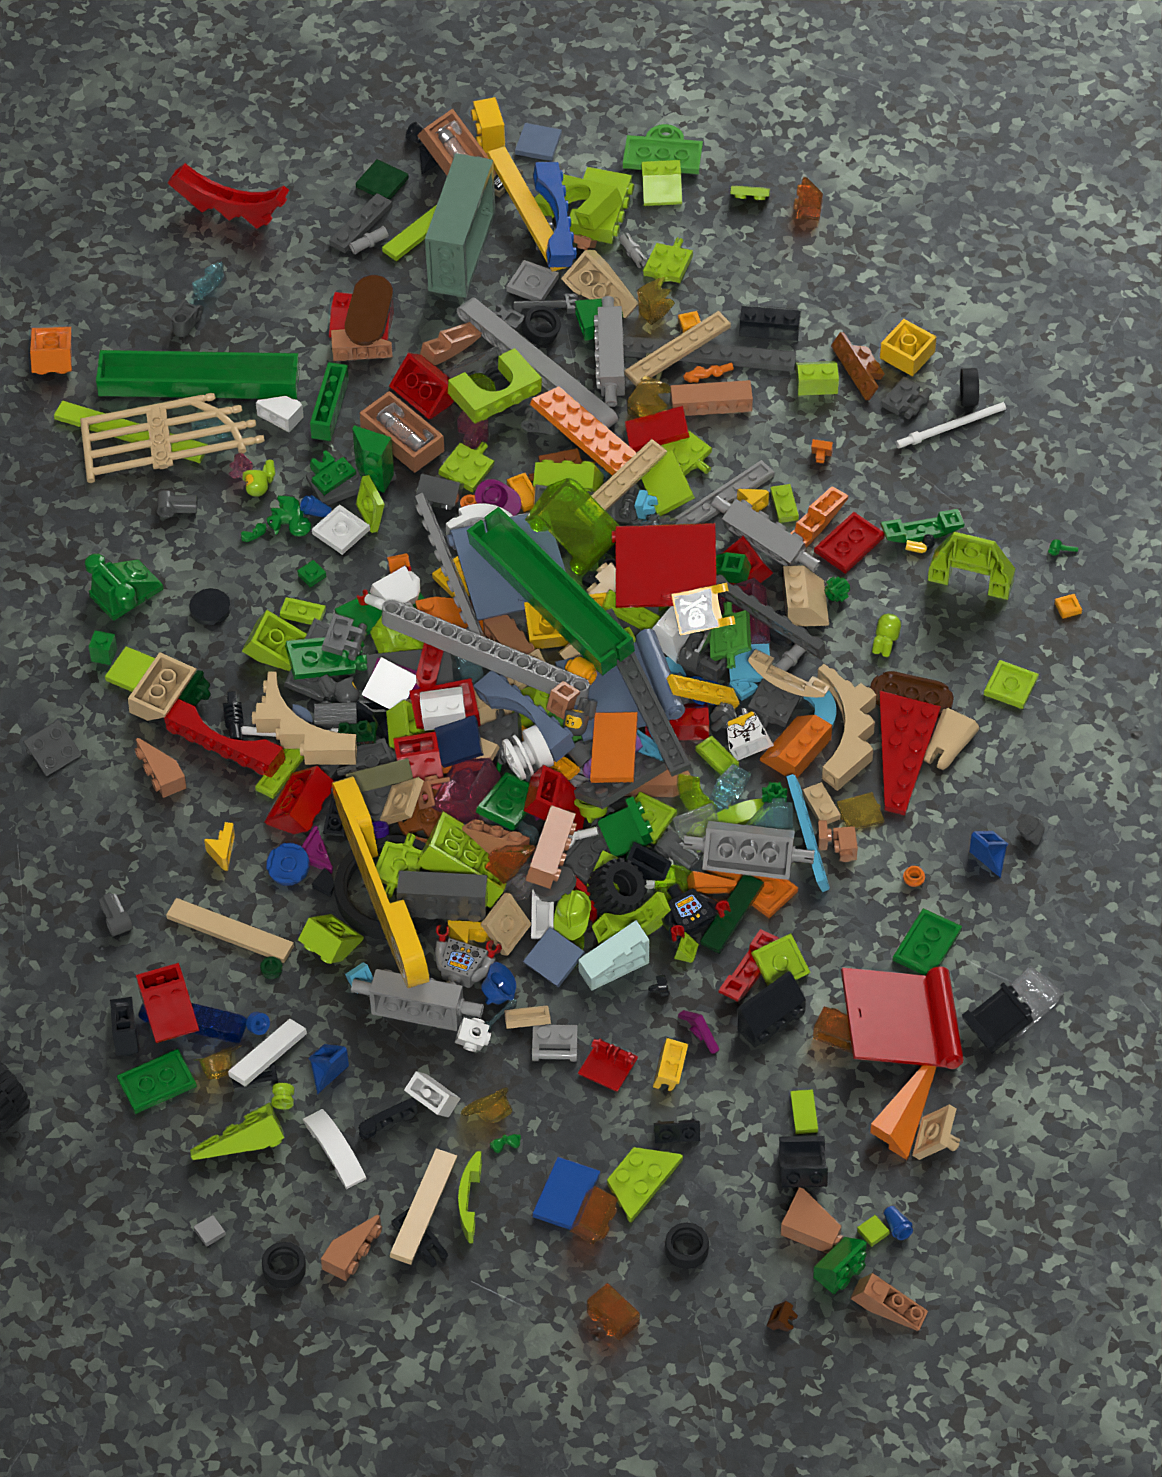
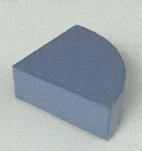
M293 704L292 711L298 717L313 725L310 712L300 705Z

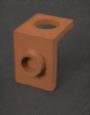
M437 775L425 778L418 797L420 810L435 806L431 786L449 782V777L438 779ZM424 791L428 795L427 803L424 802L422 797Z

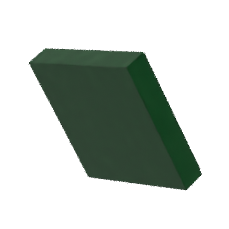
M376 159L356 182V188L373 196L378 193L390 200L409 179V174Z

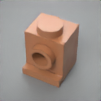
M562 681L551 690L546 709L564 720L565 710L574 709L580 691Z
M855 826L833 828L832 842L834 843V852L839 854V861L849 862L857 860L858 847Z

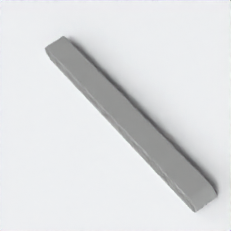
M472 297L457 308V314L460 319L465 323L470 322L482 333L481 336L494 347L501 349L502 354L516 348L542 377V386L549 391L559 386L607 428L618 422L617 414L612 408L476 298Z
M387 600L382 605L381 621L384 626L547 694H550L553 688L562 681H565L580 691L575 705H579L580 697L588 698L590 685L588 680L398 601Z

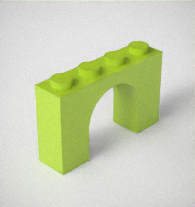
M587 167L583 179L617 187L623 203L596 230L580 227L575 214L577 209L572 208L570 213V232L584 235L599 242L613 244L614 238L619 235V223L624 221V209H628L629 195H633L635 185L632 183V175Z
M563 174L562 185H565L566 188L565 201H568L569 204L577 200H586L575 211L580 227L596 230L623 203L620 192L615 186ZM539 193L534 199L543 215L552 216L553 219L555 217L553 210Z
M516 348L498 356V370L510 382V385L503 390H483L474 383L466 372L448 380V394L474 424L486 420L488 417L541 392L542 377Z

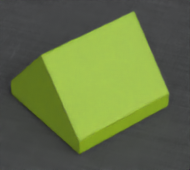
M684 932L685 938L681 937L674 959L692 963L699 944Z

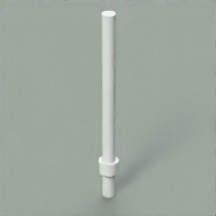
M1005 403L996 404L922 432H913L908 437L897 440L896 446L897 448H902L910 444L916 445L926 438L1006 410Z

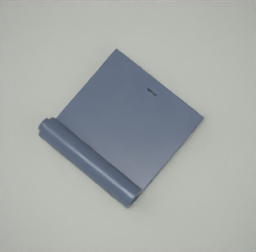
M542 509L510 516L565 571L547 510ZM484 522L485 531L487 533L488 531L486 529V523ZM473 525L450 530L449 535L446 536L449 547H453L457 551L477 621L524 611V602L528 601L469 544L467 530Z
M653 629L642 630L636 635L634 653L668 720L679 719L685 713V707L681 697L672 694L666 679L671 674L656 632ZM575 657L556 661L555 666L565 670L567 662ZM617 666L603 676L597 671L595 681L589 686L588 696L589 700L597 701L596 713L637 712V728L646 726ZM594 718L588 721L586 732L581 735L583 741L593 739Z

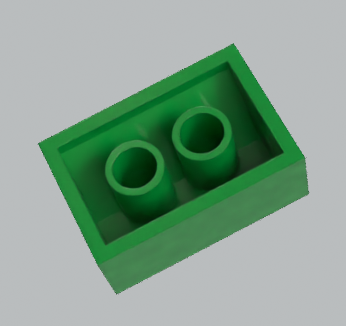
M354 425L352 431L356 468L361 478L362 476L369 475L377 491L385 493L394 476L392 438Z

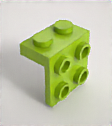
M382 616L370 632L379 654L423 649L424 642L384 626L381 621Z

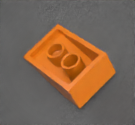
M71 327L32 328L30 346L32 373L40 375L47 374L48 372L65 374L68 371H72Z
M435 596L415 601L417 610L466 629L468 627V624L463 622L459 614L462 612L461 607H457L453 598ZM480 620V621H479V624H480V626H481V628H482V631H483V633H484V630H483V620Z

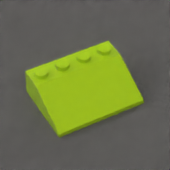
M442 812L419 856L417 864L427 871L436 873L487 875V906L492 908L505 890L512 867L497 862L462 830L465 824Z

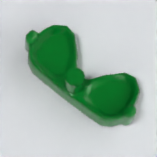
M257 523L256 527L252 530L253 533L242 531L241 540L250 542L262 536L266 532V524Z
M503 1135V1138L490 1142V1148L496 1153H501L505 1144L513 1148H519L521 1135Z

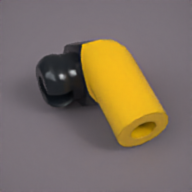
M926 534L924 540L920 542L907 540L905 550L924 553L933 548L935 538L931 534Z

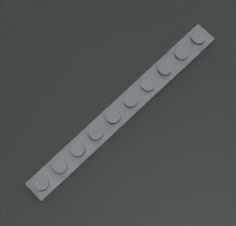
M420 493L415 496L418 502L415 505L420 516L423 515L424 517L422 523L425 529L430 531L428 538L431 544L436 546L434 553L439 562L442 561L443 563L440 566L445 577L448 576L449 578L447 585L451 592H454L456 595L453 599L457 607H461L462 612L459 614L463 622L468 624L466 630L485 637L479 621L476 619L473 606L431 504L425 495Z

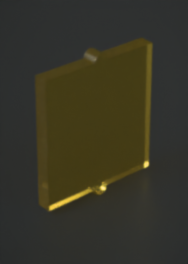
M872 792L837 802L841 819L844 820L846 827L855 826V830L884 823L880 804H877Z

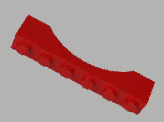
M180 699L174 703L166 717H164L166 728L170 733L178 734L189 742L202 745L206 750L217 752L223 758L232 759L243 767L247 766L255 770L260 775L272 778L286 760L283 747L266 739L242 741L218 734L203 722L195 706Z

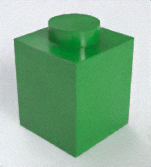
M94 631L89 644L91 662L106 665L112 664L117 652L115 634Z

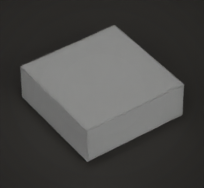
M214 1215L194 1226V1231L206 1247L226 1235L225 1230Z

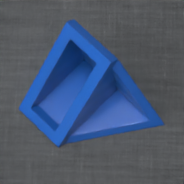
M974 831L971 835L969 852L1001 878L1008 843L994 831Z
M323 1044L308 1058L312 1066L317 1095L349 1066L345 1046Z

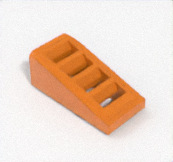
M692 871L687 877L688 890L695 889L703 894L730 893L737 885L735 880Z

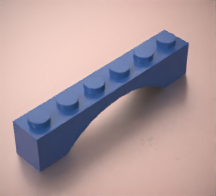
M535 162L533 171L535 190L549 203L556 220L555 232L548 240L546 249L548 267H571L573 259H576L577 252L576 247L572 245L574 234L570 232L571 217L567 216L568 201H565L564 198L566 188L565 185H562L563 171L559 169L558 162Z

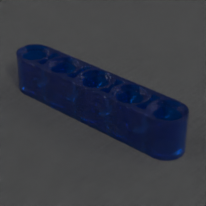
M142 1003L138 1016L143 1021L149 1023ZM191 1003L199 1031L193 1032L194 1034L232 1043L241 1042L247 1027V1018L240 1014Z

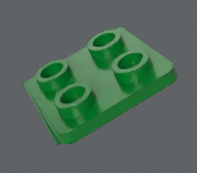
M633 796L625 799L628 805L627 808L598 821L611 854L616 857L629 853L633 842L642 845L653 842L650 835L653 832L649 820L644 821L642 814L645 811L640 801L636 803Z

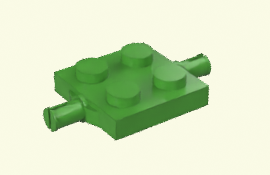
M726 602L723 603L724 614L722 618L734 616L736 624L712 629L710 658L714 661L727 658V668L733 669L736 667L735 656L752 650L750 614L746 610L733 613L732 603Z

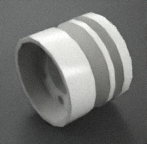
M536 725L522 731L524 740L522 742L516 735L511 736L514 746H512L508 739L502 740L507 763L520 781L526 779L524 769L529 776L534 774L533 764L538 769L542 765L547 767L554 765L546 741Z

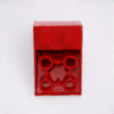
M436 732L393 739L396 760L408 758L413 779L419 777L425 781L426 777L437 775L438 779L443 778ZM444 783L431 786L432 789L446 793ZM422 795L425 802L428 799V795Z
M542 765L531 776L524 811L546 821L552 805L576 814L573 820L574 823H577L574 832L583 829L585 817L580 814L579 808L574 804L576 800L574 791L576 788L562 773Z
M179 963L136 975L140 996L156 1043L199 1031Z

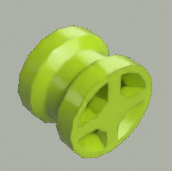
M288 1083L273 1085L272 1093L274 1097L271 1099L272 1106L281 1110L292 1108L294 1106V1099L292 1098L295 1092L294 1086Z

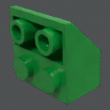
M844 1237L814 1266L813 1278L832 1294H835L839 1289H845L850 1279L855 1274L859 1275L866 1266L867 1242L861 1239Z

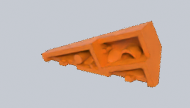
M922 1065L871 1123L870 1133L888 1143L891 1151L906 1160L909 1158L930 1086L933 1082L936 1071L935 1066Z

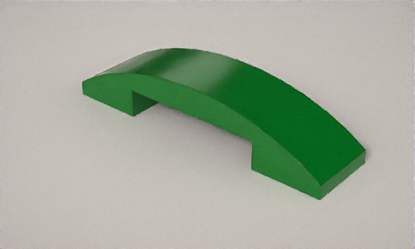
M953 509L941 511L938 513V517L906 523H902L901 519L883 521L880 525L888 541L907 543V540L920 542L924 540L926 534L939 538L963 528L965 524L959 510Z

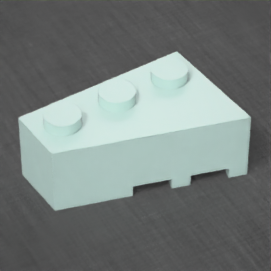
M636 920L578 959L579 972L591 991L648 964L649 938Z

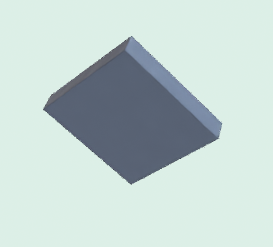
M525 123L515 149V155L552 161L562 135V130Z
M549 927L523 962L559 988L577 965L578 959L585 952Z

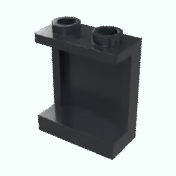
M1004 982L1000 984L1001 989L974 1011L970 1012L967 1010L961 1015L966 1024L991 1054L1034 1021L1031 1016L1033 1011L1026 1002L1021 1003L1017 999L1019 994L1013 986L1007 987Z
M825 1136L779 1137L781 1188L827 1187L828 1167L826 1166Z

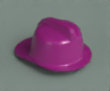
M487 479L476 488L475 500L477 504L495 505L505 509L513 516L519 513L521 498L514 489L495 479Z

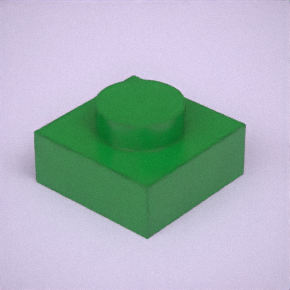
M314 560L297 570L298 576L310 588L327 577L326 571Z

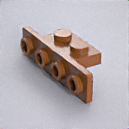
M840 332L831 344V347L864 399L870 400L878 389L874 379L881 380L885 373L867 346L852 345L845 333Z

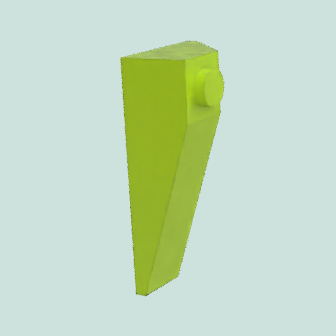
M269 1102L243 1116L245 1120L239 1125L231 1124L227 1126L220 1137L219 1135H213L190 1150L191 1158L198 1160L279 1145L285 1137L271 1103Z

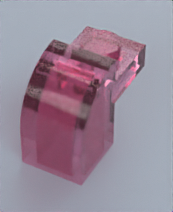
M462 411L457 419L458 432L465 434L463 444L474 449L479 446L481 440L488 441V418L474 424L467 414Z

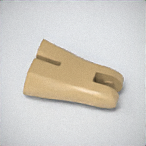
M949 708L943 709L927 747L924 761L931 764L939 753L941 757L937 768L946 769L976 735L979 725L975 720Z

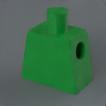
M602 298L575 301V315L584 341L595 338L594 315H598V307H602Z

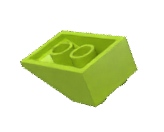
M266 610L258 618L242 652L258 662L290 671L291 666L285 648L286 641L305 639L307 634Z

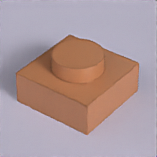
M574 234V243H577L578 248L588 250V248L596 247L597 240L581 234Z
M818 820L819 850H827L828 842H832V831L827 829V820Z

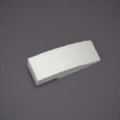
M532 883L531 939H541L549 927L554 929V902L541 901L536 896L533 889L534 883Z

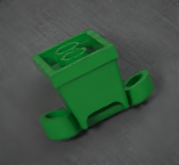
M99 553L91 554L85 559V569L88 573L92 574L89 596L113 621L143 603L145 598L148 600L164 589L163 584L139 559L105 563L104 556Z

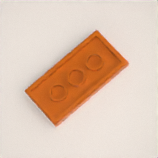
M637 712L595 713L590 774L591 783L634 782L638 724Z
M706 870L711 875L735 880L737 884L743 877V874ZM752 876L764 882V887L752 906L768 918L772 917L798 892V887L789 880Z

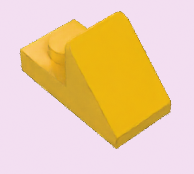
M738 489L737 500L740 502L742 499L752 505V509L758 513L759 510L761 511L768 505L769 492L759 489Z
M225 822L224 829L220 830L218 840L204 839L207 853L225 871H228L235 838L234 824Z
M448 920V926L451 930L449 937L451 939L467 944L470 943V940L476 942L491 940L480 925L482 922Z

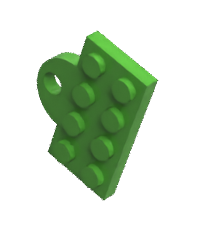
M661 124L651 128L646 137L627 135L623 168L642 170V162L680 160L681 173L699 174L703 141L684 140L682 131L668 124ZM664 132L670 133L669 135H662Z

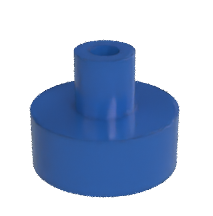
M253 1012L247 1018V1029L251 1033L262 1035L269 1029L270 1019L264 1013Z

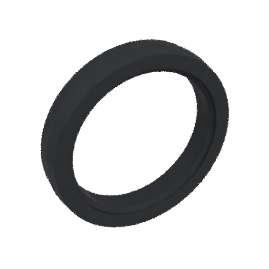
M386 835L383 838H375L378 856H380L386 841L395 844L404 843L407 836ZM415 839L412 846L423 850L425 843ZM351 850L341 861L335 876L334 894L338 909L344 920L359 933L374 939L387 940L379 920L361 913L349 898L348 885L352 875L359 868ZM413 917L411 920L418 935L430 928L438 918L430 920Z

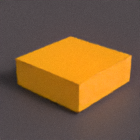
M697 311L678 315V321L683 333L701 322Z
M1075 594L1055 599V605L1062 619L1082 614V608Z

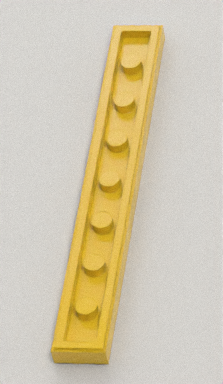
M506 147L488 151V159L493 160L497 175L547 262L546 249L548 240L554 234ZM550 267V269H551L552 272H553V271L560 270V269L567 268V267Z

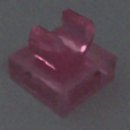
M241 452L234 455V462L229 464L233 471L229 472V475L233 479L239 476L242 478L243 472L252 470L253 463Z

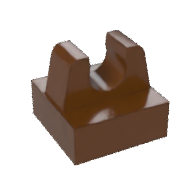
M787 1301L775 1305L767 1326L772 1330L780 1329L786 1332L792 1330L794 1326L788 1323V1319L793 1321L798 1317L792 1310L793 1305Z

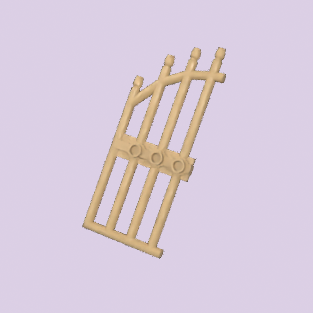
M214 393L80 418L88 483L95 482V475L153 464V469L160 468L161 470L174 466L173 460L238 448L239 453H245L247 451L246 446L264 442V435L242 438L239 430L257 426L256 420L234 423L227 415L241 412L242 406L235 405L218 409L205 403V401L209 402L216 399ZM188 405L204 411L167 418L168 409ZM147 414V423L91 434L89 432V425ZM215 417L225 424L180 434H169V426ZM149 431V440L93 451L91 449L92 441ZM231 432L235 439L172 452L171 443ZM151 447L152 456L93 467V458Z

